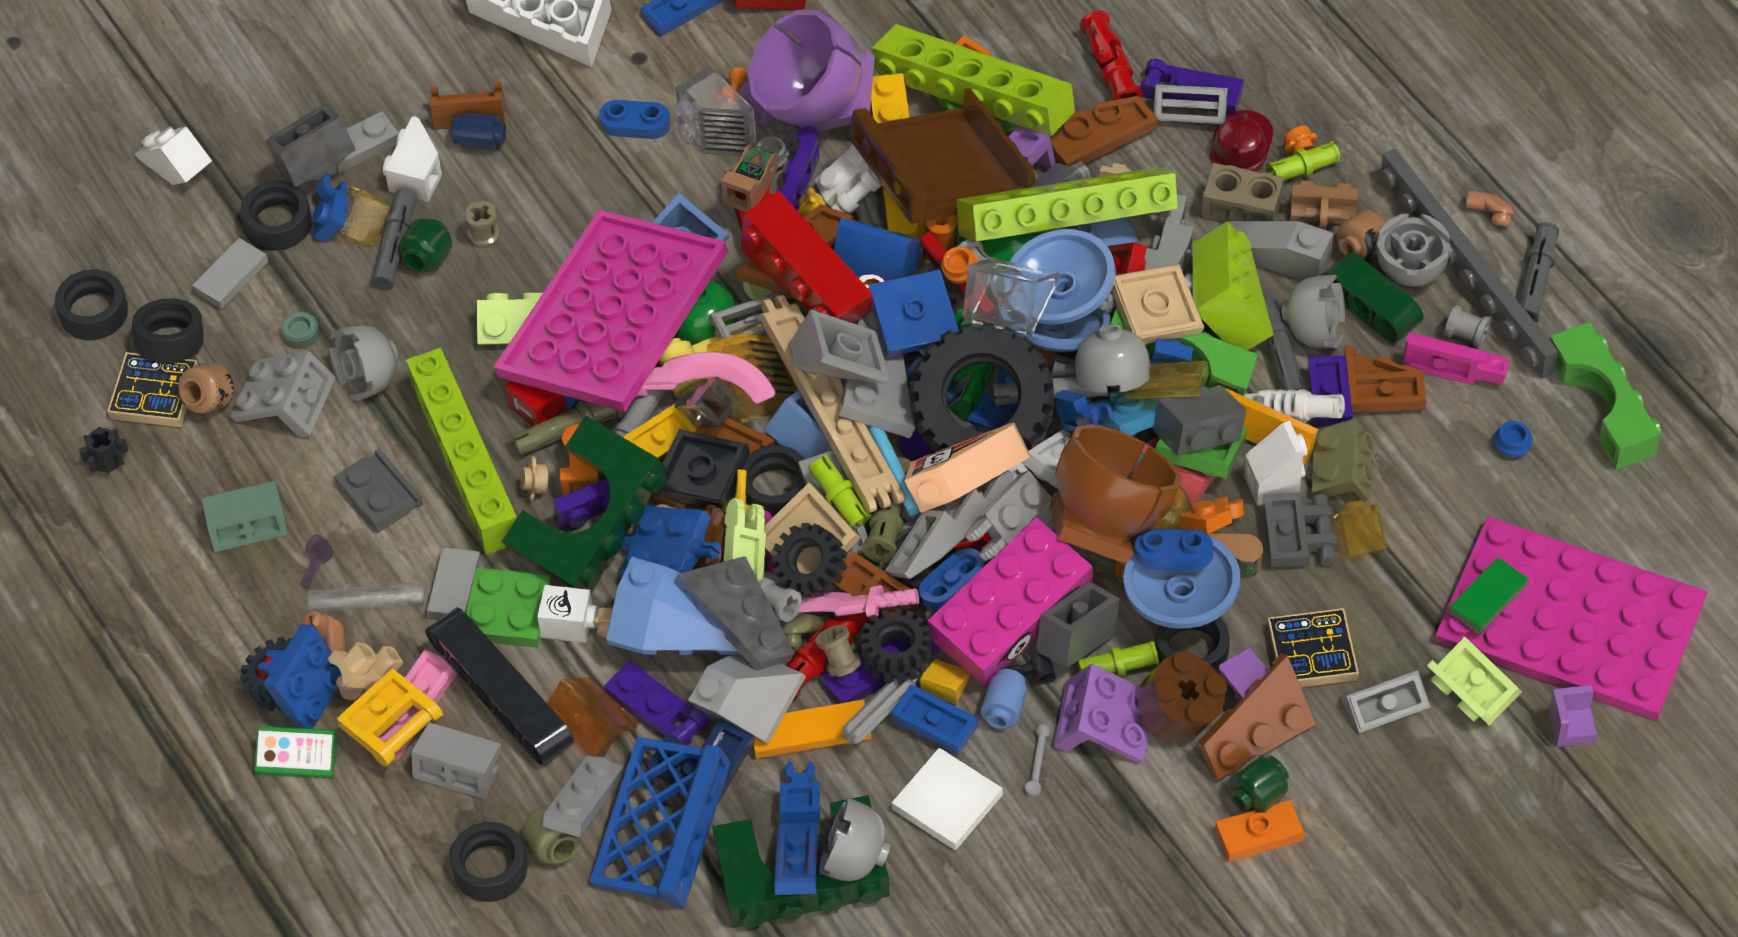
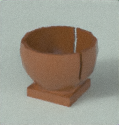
M1095 424L1077 426L1063 447L1055 472L1059 492H1055L1050 502V509L1057 539L1126 564L1134 553L1131 537L1160 523L1173 505L1182 478L1169 459L1152 446H1148L1141 463L1130 480L1128 478L1146 443L1120 430Z

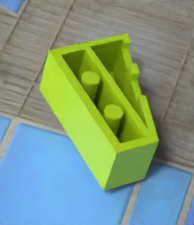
M1227 221L1192 243L1193 300L1200 318L1224 342L1239 345L1246 350H1250L1273 336L1271 322L1251 251V243L1246 234L1241 230L1237 231Z

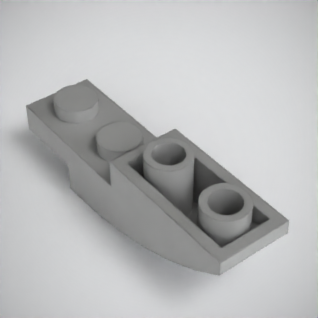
M1177 194L1178 209L1161 211L1159 228L1163 229L1162 236L1155 235L1152 249L1147 248L1144 257L1146 259L1145 270L1179 264L1184 273L1192 253L1194 227L1184 225L1187 196Z

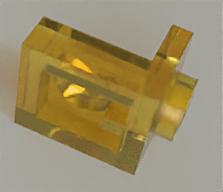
M1365 500L1343 504V511L1337 513L1334 519L1336 524L1340 523L1347 558L1386 550L1387 544L1378 505L1366 506Z

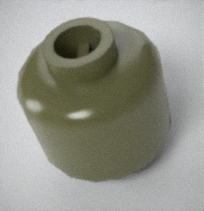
M546 805L532 812L526 819L522 828V839L539 861L546 864L563 863L572 858L576 853L581 837L543 827L544 813L550 806Z

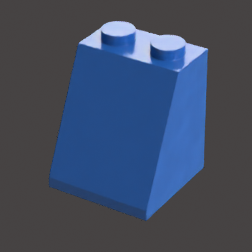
M840 218L834 251L858 278L864 275H876L884 281L917 275L924 255L920 243L921 240L860 221Z

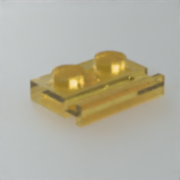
M1191 361L1150 364L1149 381L1141 387L1125 391L1126 400L1201 396V389L1204 388L1209 376L1208 362Z

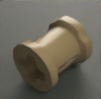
M485 200L468 205L465 210L466 223L470 226L468 229L470 243L479 248L493 246L500 238V228L495 223L497 219L495 206Z
M844 625L827 628L819 633L815 639L818 648L823 649L829 662L827 670L830 676L841 677L855 671L862 662L860 656L854 653L848 641L850 633Z

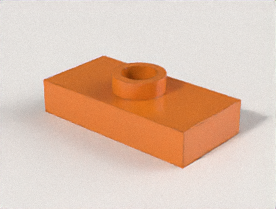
M1291 800L1275 804L1265 813H1258L1254 810L1216 821L1215 830L1228 862L1304 841L1305 835Z

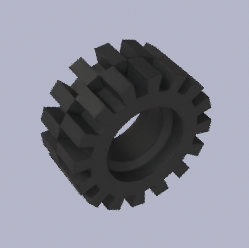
M801 523L802 528L794 525L789 528L792 534L787 535L783 532L780 535V538L784 541L783 544L775 543L773 550L778 552V556H772V563L777 566L773 571L780 578L779 581L783 585L800 592L803 596L811 597V594L817 597L823 596V589L831 592L835 589L831 583L834 580L840 583L843 579L838 573L840 570L846 571L847 564L842 561L843 558H847L846 551L841 548L843 546L842 542L820 525L814 524L812 526L809 523ZM807 547H818L822 553L820 566L812 573H801L797 567L799 554Z
M895 609V615L890 616L888 610L881 611V619L873 615L870 618V624L865 623L863 626V633H861L860 638L861 657L867 672L872 670V677L878 680L881 675H884V682L890 684L892 677H897L898 684L904 683V676L908 675L912 681L917 678V671L921 674L926 671V664L929 665L931 661V635L928 625L924 626L923 618L919 616L914 620V612L909 610L906 616H902L901 609ZM890 640H903L911 644L909 649L899 653H891L881 648L884 643Z

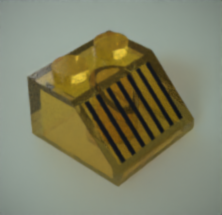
M742 333L707 344V352L726 353L750 362L765 375L775 391V395L772 398L755 404L740 387L731 382L713 378L716 389L721 392L722 405L728 418L742 424L774 414L785 399L797 392L792 377L770 337Z

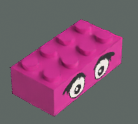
M1036 517L928 620L931 640L985 688L989 684L991 677L995 676L998 670L1005 669L1038 637L1040 616L1043 612L1089 581L1092 582L1093 566L1066 542L1058 540L1057 535Z

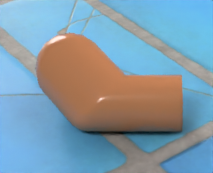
M1468 191L1467 209L1492 212L1493 225L1508 227L1511 224V215H1514V210L1509 203L1495 194Z
M311 611L306 614L303 624L313 625L332 652L334 650L346 652L344 628L338 620L318 611Z

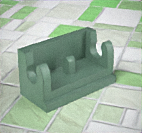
M276 481L201 498L214 553L288 535Z

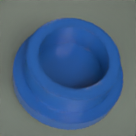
M1509 421L1496 431L1494 444L1501 454L1508 457H1520L1531 449L1532 435L1523 423Z

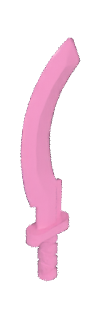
M702 352L675 357L665 361L662 367H654L636 396H647L648 390H675L676 385L679 383L703 378H716L731 382L740 387L755 404L772 398L775 395V391L765 375L750 362L726 353Z
M882 585L872 586L869 594L852 596L851 593L823 592L824 595L819 597L811 594V597H805L801 594L802 604L798 613L826 611L834 612L836 616L866 612L868 618H871L873 615L878 617L880 608L918 604L919 594L916 588L884 593Z

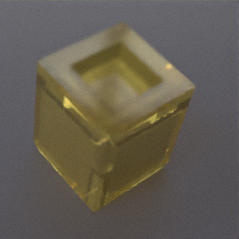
M350 185L346 194L348 202L345 222L339 232L368 245H373L391 207L382 198Z

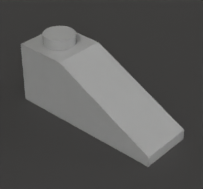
M1229 221L1237 231L1241 230L1248 237L1256 266L1302 281L1309 277L1322 275L1331 260L1332 232L1299 221Z

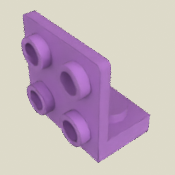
M1090 664L1072 676L1066 682L1054 747L1067 753L1089 739L1136 763L1143 761L1149 732L1140 722L1142 714L1138 707V701L1135 702V695L1139 686L1094 664Z

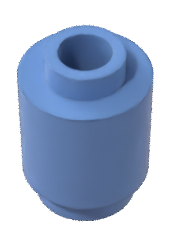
M1001 669L989 680L981 708V715L992 727L1005 729L1015 726L1019 722L1027 693L1025 678L1022 674L1012 669Z

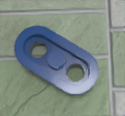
M612 100L604 104L599 113L602 130L611 136L657 139L666 135L671 127L669 110L664 105L655 102Z
M1151 529L1137 537L1135 542L1136 559L1142 566L1149 569L1198 570L1206 567L1212 561L1213 541L1208 534L1200 530Z
M972 548L958 550L923 579L919 586V593L923 605L928 610L937 612L986 565L979 555L980 551Z

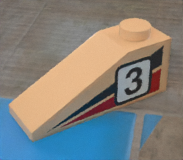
M1012 422L912 461L904 481L920 512L923 513L958 499L1028 459L1030 453L1015 423Z

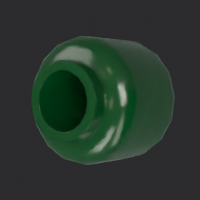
M420 218L415 220L399 241V252L403 263L416 272L436 270L452 248L450 233L447 231L446 226L436 219Z
M1253 755L1232 773L1230 787L1233 792L1230 793V797L1234 804L1242 811L1255 810L1258 813H1265L1288 792L1287 780L1289 779V774L1283 764L1271 755L1266 757Z

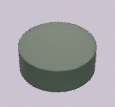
M296 312L287 316L282 322L281 331L283 339L292 348L304 349L310 347L319 337L317 320L309 313Z

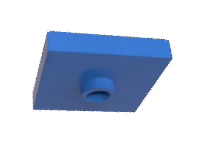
M940 270L868 285V289L873 293L872 308L887 357L926 349L931 342L936 344L940 341V335L948 330H951L952 333L959 331Z

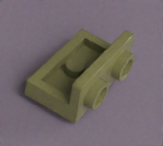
M1355 419L1318 430L1313 450L1312 493L1314 495L1324 494L1328 498L1353 491L1362 501L1370 499V487L1374 482L1371 454L1374 453L1375 445L1372 435L1365 431Z

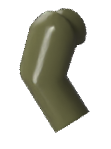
M805 614L784 624L782 629L791 647L799 648L803 643L801 634H814L826 622V619L820 615Z

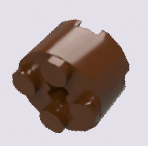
M1188 651L1177 652L1175 655L1166 657L1139 684L1135 695V702L1138 701V707L1142 714L1140 722L1152 736L1166 743H1172L1174 740L1192 741L1221 713L1225 702L1227 684L1225 678L1219 675L1208 662Z

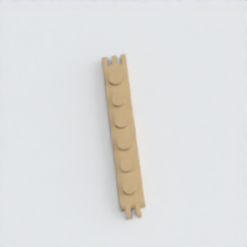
M784 295L775 297L777 309L771 299L762 300L761 306L764 313L760 315L761 322L846 476L853 484L854 490L867 513L877 510L875 499L882 509L890 507L889 495L895 504L903 503L905 500L903 491L865 424L839 416L844 388L840 379L827 377L815 372L808 373L795 366L790 341L805 319L796 303L789 305Z

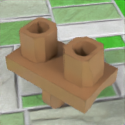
M1300 181L1298 185H1293L1290 221L1319 223V228L1325 230L1327 224H1342L1357 213L1358 189H1354L1350 184L1337 183L1333 187H1323L1316 185L1313 181Z

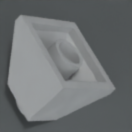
M810 310L790 341L795 366L805 372H815L827 377L886 383L889 379L877 333L874 330Z
M729 655L707 666L688 701L697 709L703 711L709 719L716 722L722 719L754 735L755 739L769 744L806 676L782 664L755 670L742 655Z

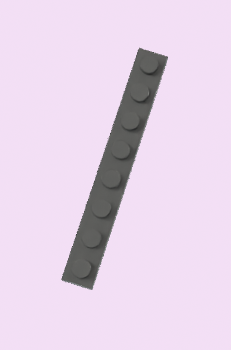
M1394 148L1383 153L1381 170L1379 172L1383 186L1387 190H1392L1399 199L1400 205L1406 214L1409 213L1412 217L1420 219L1421 214L1428 215L1442 223L1450 236L1451 250L1447 265H1451L1455 269L1463 286L1467 290H1471L1479 299L1485 314L1492 316L1499 324L1505 339L1515 344L1521 352L1525 364L1529 368H1534L1542 379L1555 372L1558 350L1398 151Z

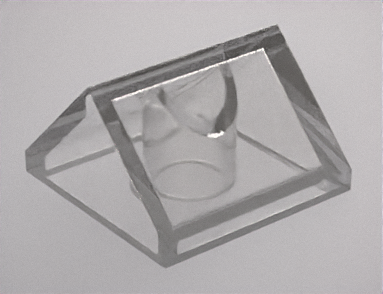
M989 258L970 264L968 266L963 319L964 321L983 325V322L994 323L995 327L1004 329L1007 326L1016 330V333L1032 336L1059 281L1060 274L1056 271L996 258Z

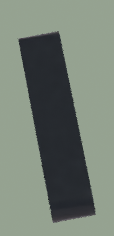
M455 607L425 629L426 636L434 649L536 763L541 766L545 765L574 743L572 733L561 718L462 609Z

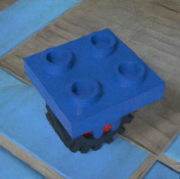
M301 624L293 638H288L286 641L284 637H278L276 644L272 640H268L265 642L266 648L256 647L254 649L256 655H248L245 659L249 665H242L241 672L243 675H240V679L245 689L260 708L264 709L266 707L268 711H274L277 706L280 711H283L294 728L313 729L337 691L336 681L342 674L336 665L329 662L328 657L332 654V651L313 625Z

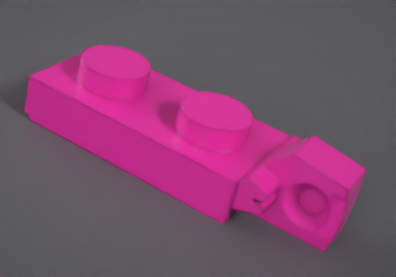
M1409 332L1402 365L1423 370V373L1473 386L1475 381H1488L1503 385L1509 359L1464 345Z

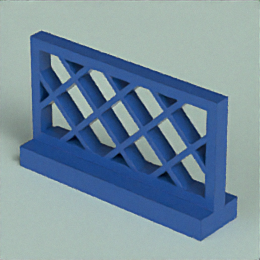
M637 737L589 881L593 886L666 900L670 906L685 908L731 764L721 747L705 745V748L702 749ZM645 750L660 752L665 760L647 772H644L641 767ZM686 758L699 759L695 771L681 779L674 766ZM670 769L677 782L657 794L650 780ZM646 784L653 797L633 809L629 802L631 792ZM682 790L686 797L684 807L669 816L662 802ZM658 805L665 819L645 830L638 817ZM634 820L641 833L621 845L617 838L619 829ZM670 827L674 833L672 844L657 852L650 838ZM646 841L653 856L633 867L626 853ZM622 856L629 870L615 879L604 877L607 865ZM658 863L663 871L658 887L644 885L638 875ZM634 878V880L636 881V883H634V882H629V881Z

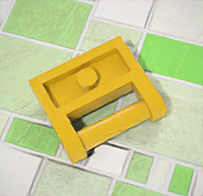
M392 668L336 719L338 727L372 753L381 765L387 767L396 759L395 753L429 722L435 723L443 716V712L431 698ZM412 706L419 710L385 742L378 738Z

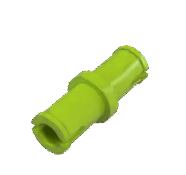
M1333 141L1309 150L1301 148L1295 150L1292 156L1267 163L1266 173L1284 177V181L1297 176L1305 178L1311 176L1314 170L1339 163L1340 152Z
M828 455L818 458L808 467L810 473L814 475L827 493L825 499L831 505L834 504L846 522L854 530L864 525L871 518L870 513H867L854 494L853 484L850 480H844Z
M1153 640L1120 649L1119 646L1111 647V652L1078 660L1079 671L1090 664H1094L1113 674H1117L1119 677L1126 676L1127 671L1159 664Z

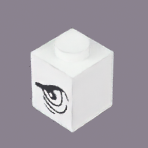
M545 585L537 616L541 638L586 643L589 628L595 629L596 627L594 618H596L598 606L592 605L590 590Z

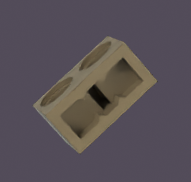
M1213 163L1203 194L1202 218L1222 223L1227 221H1276L1283 197L1284 177L1274 176L1265 172L1245 170L1232 165Z

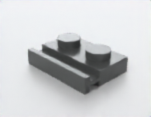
M380 448L375 450V455L368 459L366 457L362 458L334 476L339 489L377 533L408 515V510L415 506L419 508L423 505L419 493Z

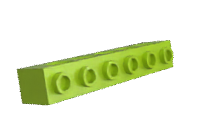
M895 24L872 47V54L875 56L874 66L879 75L903 73L905 86L962 106L965 89L971 88L979 100L984 102L986 109L992 116L1048 136H1052L1075 112L1071 83Z
M1156 167L956 199L959 236L977 242L1178 209L1175 172Z
M441 347L406 359L411 387L485 554L488 555L507 548L501 541L517 519V516Z

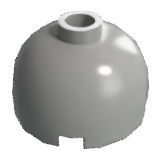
M1409 213L1400 214L1389 219L1380 229L1376 245L1379 267L1385 275L1398 285L1410 288L1422 287L1436 280L1445 270L1451 250L1449 232L1442 223L1421 214V219L1416 217L1409 218Z
M1319 275L1302 280L1291 291L1289 301L1283 303V322L1289 324L1292 334L1301 344L1310 348H1338L1343 340V334L1336 335L1337 324L1345 323L1343 289L1341 283H1333L1337 278L1336 275Z
M359 324L338 329L331 334L330 339L336 338V346L329 348L332 369L340 386L342 387L347 382L355 392V394L348 395L352 400L360 401L372 397L383 391L392 382L396 361L398 360V352L395 344L388 340L382 332L375 327Z
M1109 324L1101 326L1099 331L1093 332L1081 342L1075 356L1077 384L1089 391L1107 393V386L1117 385L1120 386V392L1129 391L1141 387L1150 378L1148 350L1140 337L1128 330L1121 329L1119 325Z
M846 798V803H842L829 832L827 840L830 841L827 851H830V854L823 851L819 865V874L841 881H855L869 875L875 864L883 866L890 849V843L884 842L885 826L882 818L874 809L856 800Z

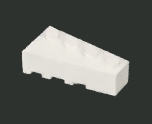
M466 0L469 13L590 67L593 66L612 10L610 0Z

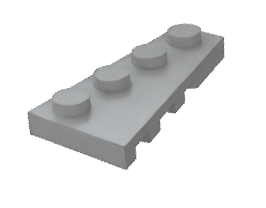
M871 309L870 313L859 319L855 324L876 331L889 379L886 383L845 379L839 416L911 438L915 426L910 407L911 401L903 354L887 357L873 309Z

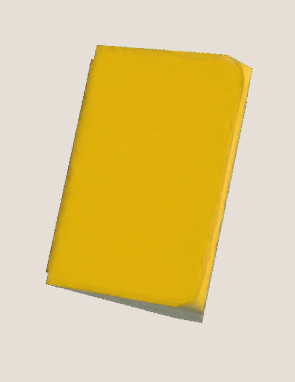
M935 659L922 674L920 689L943 701L957 705L971 675L961 667Z

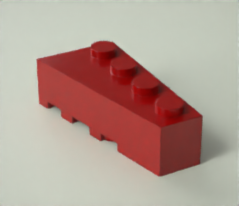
M779 190L744 213L740 251L808 312L814 310L853 324L870 313L873 293Z

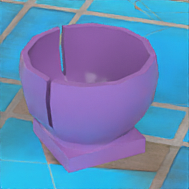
M796 10L777 20L776 23L791 33L801 43L773 24L757 43L748 69L751 96L773 118L790 125L812 126L819 133L850 125L853 110L867 108L870 112L875 56L867 50L859 52L856 40L830 15L819 10Z

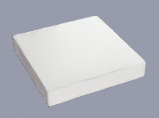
M938 748L894 799L892 810L956 851L1001 798L1003 788L941 748Z

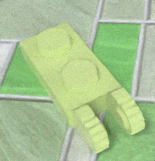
M732 498L725 511L724 523L727 528L724 562L746 556L759 581L763 579L766 544V533H764L765 510L761 505L752 504L747 508L745 516L744 511L746 508L744 502L740 499Z

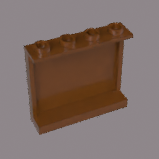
M971 88L965 89L963 107L883 123H877L867 108L853 110L849 140L911 224L956 215V199L1030 188L1035 182V171L1032 164L1027 162L1018 150L1015 142L1010 140L1003 131L1001 124L992 117L986 109L984 102L979 100Z

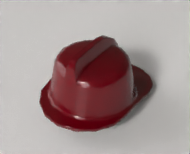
M1252 110L1236 111L1235 115L1227 114L1226 121L1217 125L1211 143L1210 159L1212 163L1232 165L1257 172L1262 168L1267 159L1273 139V126L1270 120Z

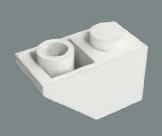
M412 116L406 129H401L399 132L397 146L392 156L388 155L385 159L383 175L386 176L389 192L395 193L397 189L401 188L409 189L417 195L418 200L429 202L442 176L438 152L420 119Z
M168 127L162 132L155 130L141 141L143 147L135 153L141 162L172 185L186 183L212 162L187 127L174 130L172 127Z
M1290 421L1278 426L1245 455L1244 478L1257 506L1263 504L1264 495L1300 493L1301 478L1305 477L1303 456L1307 455V447L1302 434L1295 433Z

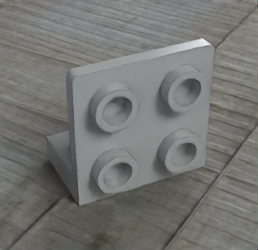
M309 350L259 359L251 366L247 381L236 399V405L230 417L235 422H242L277 415L299 438L310 436L336 377Z

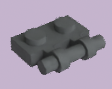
M1302 493L1264 495L1263 508L1271 567L1309 565V552L1320 554V562L1324 566H1331L1336 562L1335 552L1338 549V544L1331 528L1334 514L1333 508L1328 505L1326 495H1315L1312 498L1313 505L1303 506ZM1305 523L1315 525L1317 534H1307Z

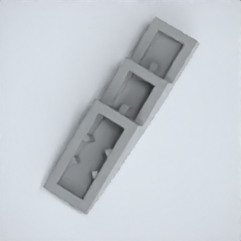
M1007 470L958 499L943 504L939 511L928 510L923 512L884 572L892 577L911 579L941 559L965 538V533L978 520L976 517L1011 483L1015 476Z

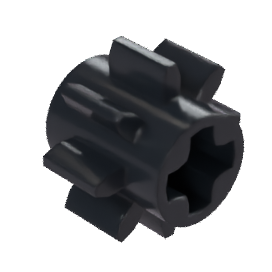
M98 427L89 435L83 436L86 447L80 448L79 451L82 460L88 461L91 472L99 470L110 474L119 465L124 466L125 462L122 454L129 450L126 440L120 439L116 428L109 430Z

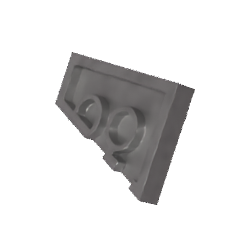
M746 556L677 575L674 583L682 592L687 590L699 602L697 608L706 617H713L726 631L724 637L755 670L791 660L794 651Z

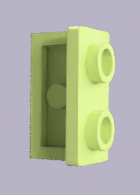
M491 293L486 294V300H477V344L509 345L543 293H523V299L508 300V294Z
M1466 637L1438 665L1433 660L1427 665L1435 673L1430 680L1447 696L1454 691L1462 699L1457 706L1473 721L1480 716L1490 725L1522 693Z

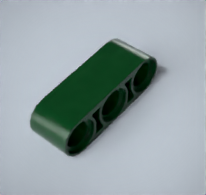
M1347 253L1322 273V275L1337 276L1333 283H1341L1345 307L1389 342L1395 343L1424 319L1421 307L1412 297L1355 253Z

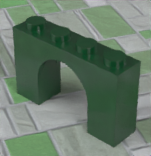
M585 415L565 447L575 458L607 477L610 485V501L604 515L597 523L586 530L565 533L553 529L522 510L501 542L513 553L570 588L589 590L594 588L600 581L603 574L602 569L609 558L615 556L620 551L624 542L623 537L631 525H635L643 516L645 504L651 495L658 492L663 486L668 469L654 455Z
M869 795L851 798L872 808ZM846 800L830 803L831 825H833L842 803H846ZM752 819L712 826L714 846L732 928L742 926L753 928L766 921L781 918L793 920L806 913L821 910L832 912L845 905L860 902L872 904L882 898L890 897L889 876L885 863L883 866L875 864L869 875L855 881H841L819 874L816 880V894L775 895V874L765 866L760 857Z

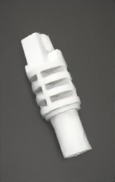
M1261 390L1258 393L1244 395L1251 400L1303 423L1315 417L1342 418L1345 410L1342 394L1312 395L1307 390Z

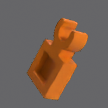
M1223 496L1217 498L1214 502H1195L1192 504L1191 509L1177 515L1178 529L1200 530L1206 534L1217 531L1231 524L1232 519L1244 515L1243 499L1229 503L1228 497Z

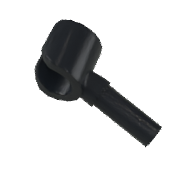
M1044 655L1035 656L1030 663L1011 665L1005 668L1015 670L1020 674H1033L1035 682L1041 685L1049 684L1056 679L1052 662Z

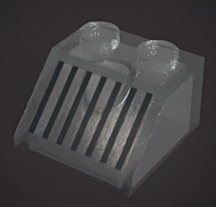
M711 66L676 86L677 103L675 107L679 115L680 124L678 132L685 143L689 145L692 143L702 154L742 156V153L749 144L757 145L754 108Z

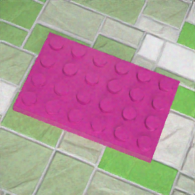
M598 210L495 364L496 376L626 412L727 255L726 241Z
M1487 516L1437 630L1434 644L1452 650L1466 637L1494 665L1560 688L1591 685L1593 689L1592 699L1658 721L1705 603L1708 591ZM1499 557L1528 577V586L1479 635L1449 614L1450 605Z

